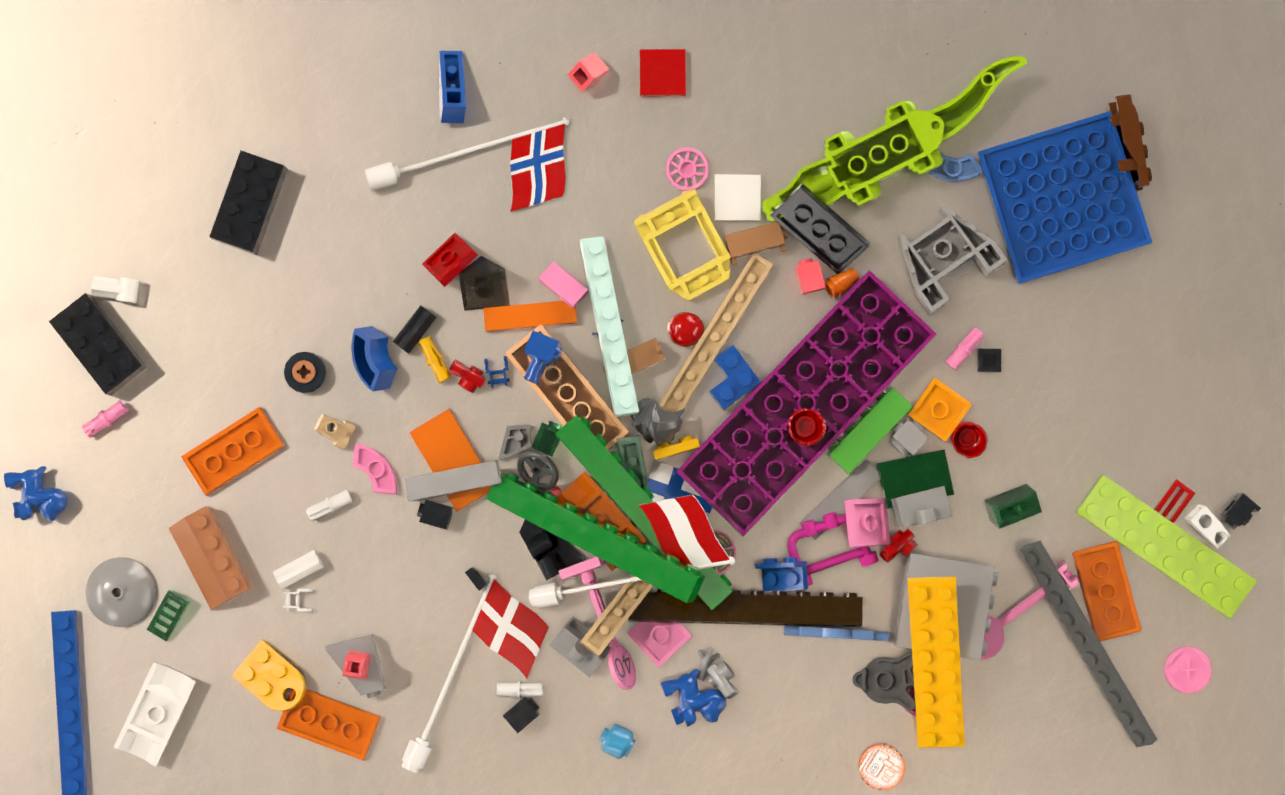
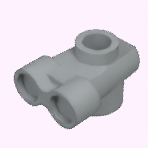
M725 661L719 665L713 664L707 669L710 674L707 676L708 681L714 688L718 686L726 699H731L739 693L737 688L729 681L735 674Z

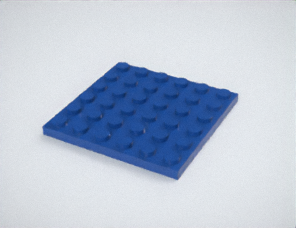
M1111 111L977 152L1018 284L1153 243L1131 172L1119 173L1117 161L1124 160L1126 157L1116 126L1111 127Z

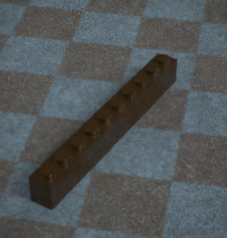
M657 589V592H648L628 618V622L861 627L863 597H857V593H843V597H834L832 592H820V596H810V592H797L796 596L787 595L786 591H773V595H764V591H750V595L741 594L740 590H732V593L711 610L698 595L694 602L685 603Z

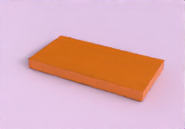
M258 407L190 450L181 458L205 496H207L285 445L261 407Z
M450 409L409 432L433 473L481 463ZM491 486L448 494L447 497L456 512L488 494Z
M1118 541L1072 552L1091 627L1099 641L1142 631Z
M292 688L287 699L289 702L293 701L296 697V692ZM306 689L302 701L295 708L283 711L277 729L364 761L381 716Z

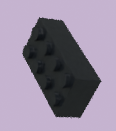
M240 150L209 237L214 241L257 255L288 169L282 164Z
M84 293L49 321L106 395L112 396L148 368L96 300L87 293Z

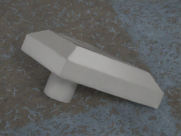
M530 425L507 426L499 460L532 448Z

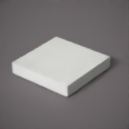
M715 174L714 221L760 222L761 175Z

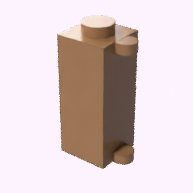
M777 221L725 235L732 265L737 264L736 258L777 247H780L781 252L786 251L784 240L788 239L786 229L780 226Z
M656 338L627 350L632 375L665 361Z

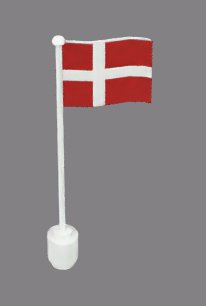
M495 574L488 576L490 577L422 738L416 737V740L411 739L402 758V761H404L402 767L419 774L426 764L432 750L428 746L430 742L426 741L427 735L472 631L490 649L514 664L524 674L526 679L528 678L549 627L535 612L514 599L496 581L497 576Z

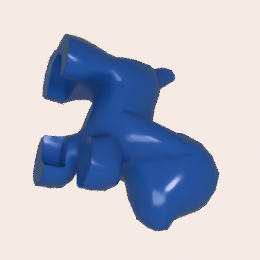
M41 466L37 470H26L23 473H4L6 488L16 489L22 485L21 500L13 503L15 518L21 517V520L31 518L34 507L39 508L46 520L54 521L66 508L68 503L67 497L61 489L42 488V475L47 469L45 466Z
M694 669L690 674L681 675L675 680L661 683L666 697L672 695L677 690L679 691L680 705L671 710L676 725L683 723L684 720L687 727L694 724L697 720L695 712H700L708 722H717L719 715L726 707V698L720 690L709 689L702 692L698 690L696 678L699 669Z

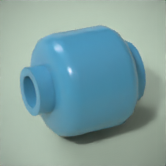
M618 724L612 725L610 729L605 727L599 739L603 742L601 746L602 751L617 759H621L623 756L627 757L636 741L633 739L631 731Z

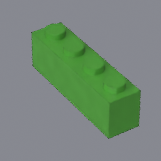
M893 387L889 390L884 389L876 397L878 402L873 407L869 405L860 414L862 419L857 424L853 422L844 431L847 435L841 441L836 439L828 448L831 452L827 456L846 474H850L913 407Z

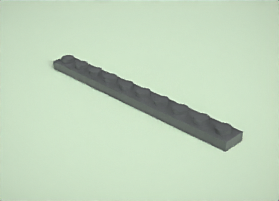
M1037 541L1023 546L1020 551L1025 561L1036 576L1037 581L1059 615L1060 620L1065 625L1073 642L1082 654L1084 661L1088 664L1136 747L1152 745L1158 740L1042 542Z

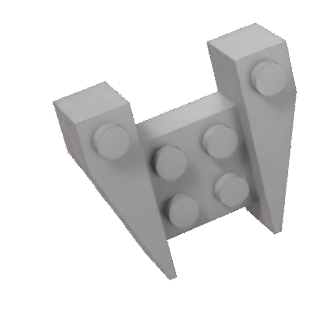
M944 204L939 209L944 220L912 242H909L903 232L898 238L915 296L929 316L950 301V298L938 283L939 280L971 258L974 259L986 277L1005 265L1008 260L994 240L985 236L975 226L963 220Z

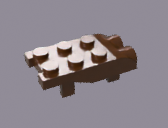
M1131 95L1115 96L1116 102L1108 103L1109 111L1112 112V115H1110L1111 127L1116 126L1126 157L1124 160L1117 161L1119 173L1130 171L1136 192L1142 191L1143 187L1149 186V181H1152L1150 167L1147 168L1146 165L1148 149L1146 144L1143 145L1142 141L1144 126L1142 122H1139Z

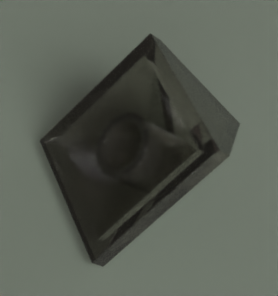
M480 256L459 273L464 311L510 306L507 270Z

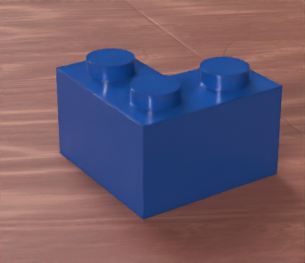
M734 345L714 359L727 379L710 390L709 393L723 411L761 383Z

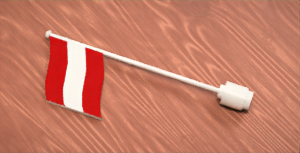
M693 494L638 505L650 521L665 555L671 554L680 559V564L684 566L690 564L698 569L726 564L733 566L735 564V558L727 555L715 536L705 510ZM630 577L564 590L563 586H559L558 582L536 585L533 589H530L529 600L532 607L541 609L561 605L562 600L565 599V594L635 582L641 579Z

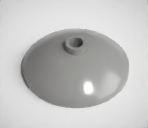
M117 557L102 562L93 570L86 584V601L89 609L101 622L114 627L130 626L141 621L150 612L155 601L156 587L151 573L143 564L130 558ZM116 588H119L121 590V595L119 597H116L114 595V590Z

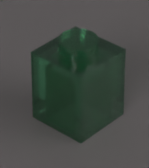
M548 421L547 424L542 422L531 448L554 457L561 441L555 433L560 430L561 425L552 421Z

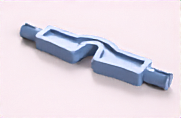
M784 626V635L889 641V632Z

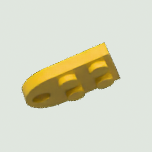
M261 640L232 675L270 709L277 711H288L295 708L302 701L306 691L305 679L301 672L265 640ZM290 688L296 692V697L291 702L285 698V693Z

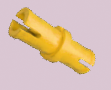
M431 336L417 342L425 355L427 366H430L438 383L450 379L452 376L442 360L444 357L442 353L439 354Z

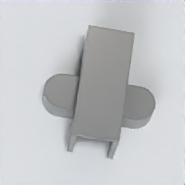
M944 486L891 499L898 527L922 525L952 517Z
M573 616L550 646L590 678L608 655L609 647L607 646L600 656L597 657L579 643L594 623H591L587 628Z

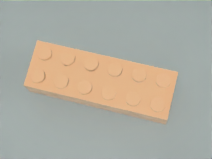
M541 324L534 329L536 332L551 337ZM532 332L505 353L523 376H525L532 360L524 353ZM562 352L558 363L554 361L552 366L545 367L539 385L528 381L563 426L576 415L579 419L584 416L592 425L589 430L595 436L599 433L608 443L605 446L607 450H610L617 444V438H623L629 434L628 430L614 416L611 409L564 352Z

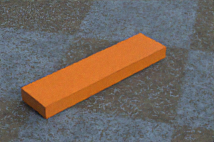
M564 301L483 308L486 332L538 327L540 324L542 326L577 323L576 307L573 309Z

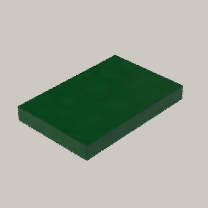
M945 449L877 463L886 509L893 508L891 502L893 498L944 486L947 496L954 495Z

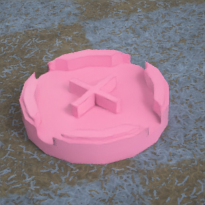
M1177 648L1169 654L1165 661V678L1170 686L1179 692H1198L1207 685L1211 678L1210 660L1205 653L1197 648Z

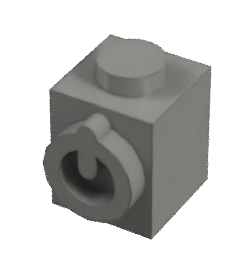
M900 420L891 430L894 434L889 442L898 452L906 457L908 454L913 456L929 438L922 432L924 428L917 421L913 420L911 422L906 420L903 423Z

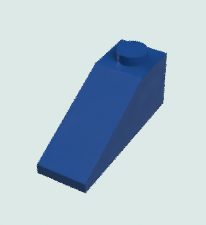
M439 51L441 123H464L466 98L462 51Z

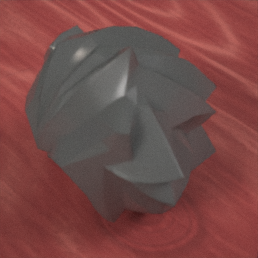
M643 398L637 403L638 414L630 415L632 420H634L633 426L650 444L653 440L658 447L665 441L670 444L674 440L675 433L681 429L683 421L680 416L684 413L685 408L673 413L663 410L654 399Z

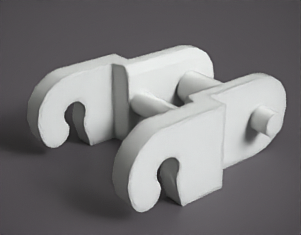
M299 588L297 592H290V589H287V592H283V594H286V606H282V608H286V611H290V608H297V611L303 612L312 611V608H301L299 606V594L301 592H313V589ZM291 594H296V606H291Z

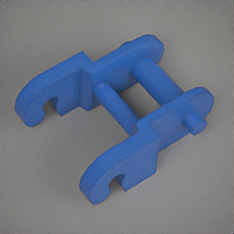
M504 356L505 368L497 371L489 370L488 359H484L486 374L490 376L488 384H491V388L494 387V384L505 383V386H508L507 382H510V379L506 377V371H509L507 356ZM503 373L504 378L493 380V374Z

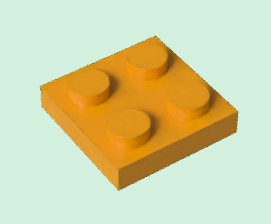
M934 377L907 416L946 442L972 403Z

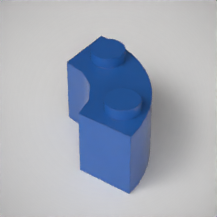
M373 326L355 328L352 336L351 352L353 363L360 379L373 392L390 389L398 368L391 362L388 355L387 343L389 337Z

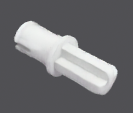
M346 489L330 498L325 497L326 500L307 508L306 512L309 519L314 521L331 512L334 514L335 510L353 503Z
M518 681V683L497 682V697H517L518 699H521V697H541L544 692L542 683H522L521 681Z

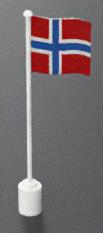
M564 117L562 121L398 169V165H392L391 161L367 168L365 172L370 189L374 191L398 184L397 179L401 178L400 173L512 140L510 169L513 197L510 212L562 197L566 180L563 141L565 126H568L569 120Z

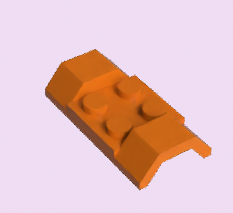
M585 471L558 495V501L564 504L569 502L579 507L577 511L583 514L588 512L597 516L598 521L604 525L606 522L613 524L619 528L618 532L624 535L630 533L638 537V542L642 544L647 541ZM606 563V565L610 568L611 571H614L617 568L616 566L610 563Z

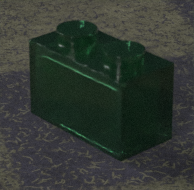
M1027 484L984 500L990 521L999 529L1042 512L1036 491Z

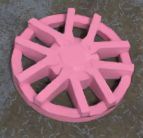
M688 147L681 148L673 152L668 158L666 176L674 187L684 191L697 189L707 179L709 166L707 159L700 151ZM687 152L685 160L679 155V153ZM690 152L696 154L693 161L688 160ZM675 156L681 161L679 165L671 161ZM698 157L702 158L704 164H695ZM670 164L677 168L671 173L669 171ZM696 168H705V173L696 172ZM679 173L680 177L673 181L671 176ZM695 176L703 177L702 180L697 184ZM692 178L694 186L688 187L687 179ZM684 179L685 187L677 183Z

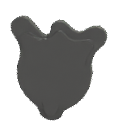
M907 652L902 657L894 659L888 657L876 658L862 671L854 674V685L861 688L871 700L883 704L897 703L908 711L916 708L915 699L907 692L909 686H914L912 652Z

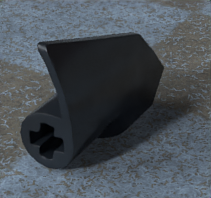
M524 520L519 533L546 581L558 575L559 570L585 561V557L568 541Z

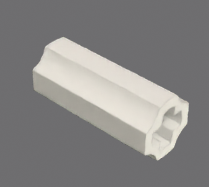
M313 550L273 571V574L281 589H284L324 568L318 553Z

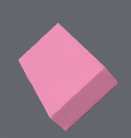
M555 262L538 278L539 282L573 309L588 293V289Z

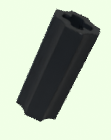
M420 305L393 340V343L409 354L437 317Z

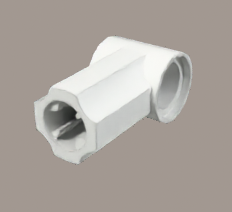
M94 276L91 284V296L136 304L140 281L129 278L113 279Z

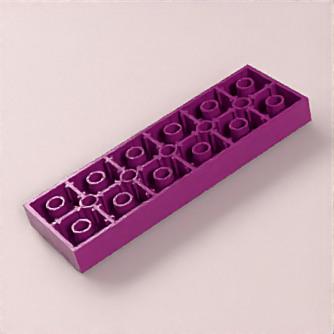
M869 270L690 456L676 473L742 536H745L937 334ZM804 408L820 413L826 421L825 435L818 443L810 446H803L794 441L788 431L789 419L792 414Z

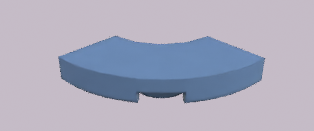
M941 153L943 158L942 165L928 172L931 176L943 181L963 182L981 175L983 169L971 153L961 158H952Z

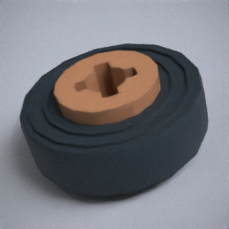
M296 353L285 364V380L289 387L297 392H313L320 388L325 380V365L321 358L314 353Z

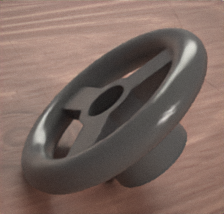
M534 450L525 451L519 456L517 469L525 482L537 485L539 487L538 490H550L557 484L558 470L548 456ZM524 461L531 468L532 478L525 471ZM543 475H552L550 482L545 484L539 483V479Z

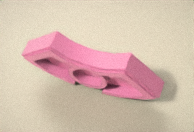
M355 444L353 467L362 469L368 474L372 481L373 492L397 494L396 477L388 461L374 449L361 444Z

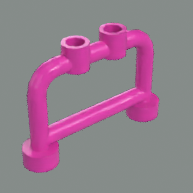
M831 512L822 516L824 519L822 522L815 524L814 519L802 522V529L793 532L788 538L787 551L789 557H797L798 562H801L796 542L801 538L810 537L824 530L834 529L847 523L846 514L837 516L836 512ZM864 546L807 565L808 586L813 584L810 574L859 558L862 567L872 565L879 561L876 551L871 552L869 546Z

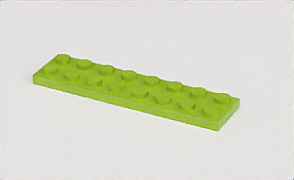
M1101 475L1076 511L1081 517L1229 619L1232 618L1257 582V580L1104 475Z

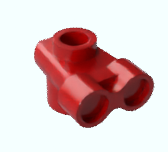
M455 359L449 368L450 373L461 377L458 385L471 393H474L477 387L481 388L485 381V377L481 376L483 371L473 365L468 368Z
M909 529L904 532L901 530L896 532L890 538L893 543L880 552L881 558L889 563L899 552L906 557L918 545L913 540L915 535Z

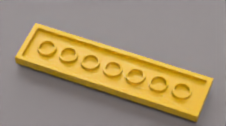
M956 576L908 578L918 748L965 747Z

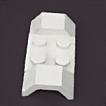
M154 662L114 748L134 754L157 767L197 681L169 666Z

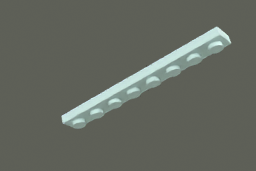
M604 237L581 239L580 247L614 416L638 414L639 409Z

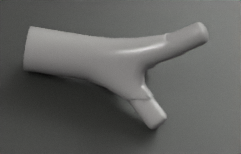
M712 647L708 649L706 655H704L703 650L698 651L700 656L699 673L696 678L698 680H705L708 672L707 669L714 660L720 657L719 653L711 656L713 652Z

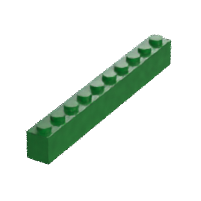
M576 415L555 435L649 541L659 548V552L665 555L650 521L638 506L653 502L651 499L654 495L646 486L641 488L636 483L639 478L630 468L626 471L620 465L623 460L615 451L610 453L605 448L608 443L599 433L595 436L589 430L592 425L586 418L582 416L579 419ZM717 566L700 569L699 572L705 578L697 595L711 610L733 592L730 588L732 585L730 580L724 574L719 576L714 569Z
M511 472L501 474L502 483L491 486L486 498L490 502L685 603L694 602L705 578L704 575L699 573L700 569L690 564H687V566L680 564L679 558L671 554H666L665 556L659 553V548L652 544L646 543V545L638 542V537L630 533L624 535L618 532L619 528L613 524L606 522L604 525L598 521L597 516L588 512L583 514L577 511L579 507L569 502L564 504L558 501V496L550 492L544 494L538 491L539 487L530 482L525 484L518 480L519 476Z

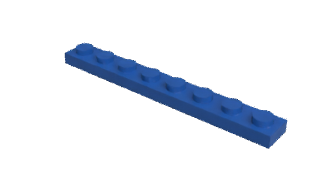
M76 610L51 612L62 795H87Z

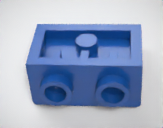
M797 557L783 558L784 562L777 563V558L763 559V564H755V569H762L763 591L808 589L806 561L798 562Z

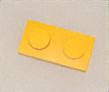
M689 435L679 438V443L670 446L667 442L663 443L660 447L656 445L657 450L653 451L654 458L659 460L699 448L698 438L692 439V436Z

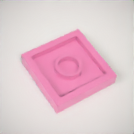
M884 498L844 501L849 547L890 545L888 516Z
M639 622L627 633L658 668L692 637L690 632L681 623Z

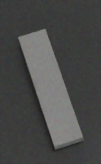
M498 460L404 479L408 501H420L502 483Z

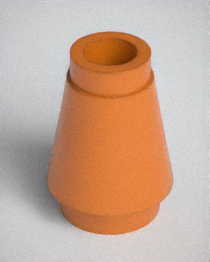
M853 268L831 276L825 282V290L831 298H840L859 280V276Z

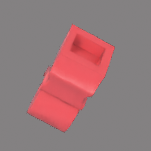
M349 650L345 658L342 676L367 680L370 654Z

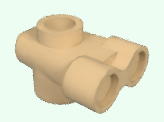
M322 414L314 429L320 435L334 441V446L343 450L348 444L355 425L347 420L341 422ZM329 423L332 425L330 432L327 429Z

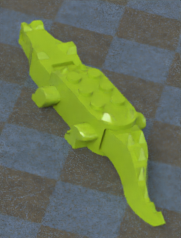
M1010 56L995 61L985 67L958 96L928 111L918 110L912 100H902L885 109L887 113L884 115L886 118L884 120L885 125L858 139L849 131H842L825 139L824 154L826 158L801 168L787 187L763 201L762 211L767 220L771 223L776 222L770 216L773 212L772 210L801 183L829 207L847 196L848 200L851 199L852 203L856 202L857 206H861L881 196L880 182L908 168L909 170L912 169L913 173L917 172L918 175L940 167L943 163V158L938 149L941 142L966 126L983 108L997 85L1007 75L1028 63L1027 59L1022 56Z

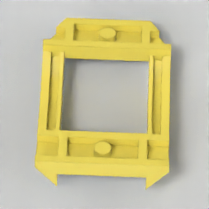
M695 189L682 192V195L643 216L640 214L633 222L669 290L689 301L729 279L731 256L714 228ZM694 216L716 258L676 278L655 237Z

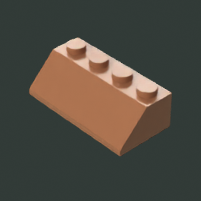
M205 506L169 527L210 610L253 589L211 507Z

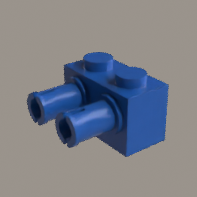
M534 330L532 331L524 353L532 359L524 376L525 380L539 385L545 367L552 366L554 361L558 363L563 352L558 340Z

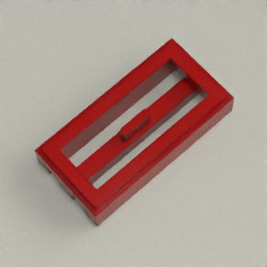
M1175 479L1154 508L1159 513L1175 489L1179 487L1180 490L1161 514L1166 518L1184 492L1188 493L1169 519L1173 523L1195 495V492L1177 479Z

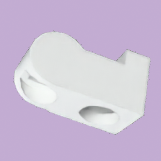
M1198 504L1184 517L1186 522L1192 525L1215 549H1218L1231 537L1222 523L1204 505Z

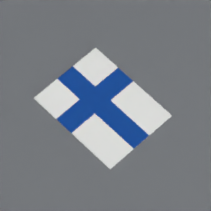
M654 460L648 478L649 490L654 495L651 500L656 502L693 494L709 519L712 506L676 473L678 468Z

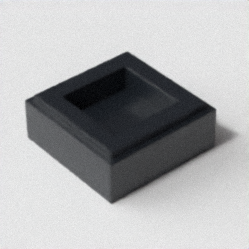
M978 348L977 372H1001V349Z
M471 567L465 572L479 591L487 586V583L475 568Z

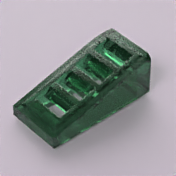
M168 590L147 630L167 642L191 601L173 590ZM170 600L181 605L179 609L169 604ZM166 607L176 613L175 617L164 611ZM161 615L171 620V624L169 625L161 620ZM158 623L167 628L166 633L156 628L155 625Z

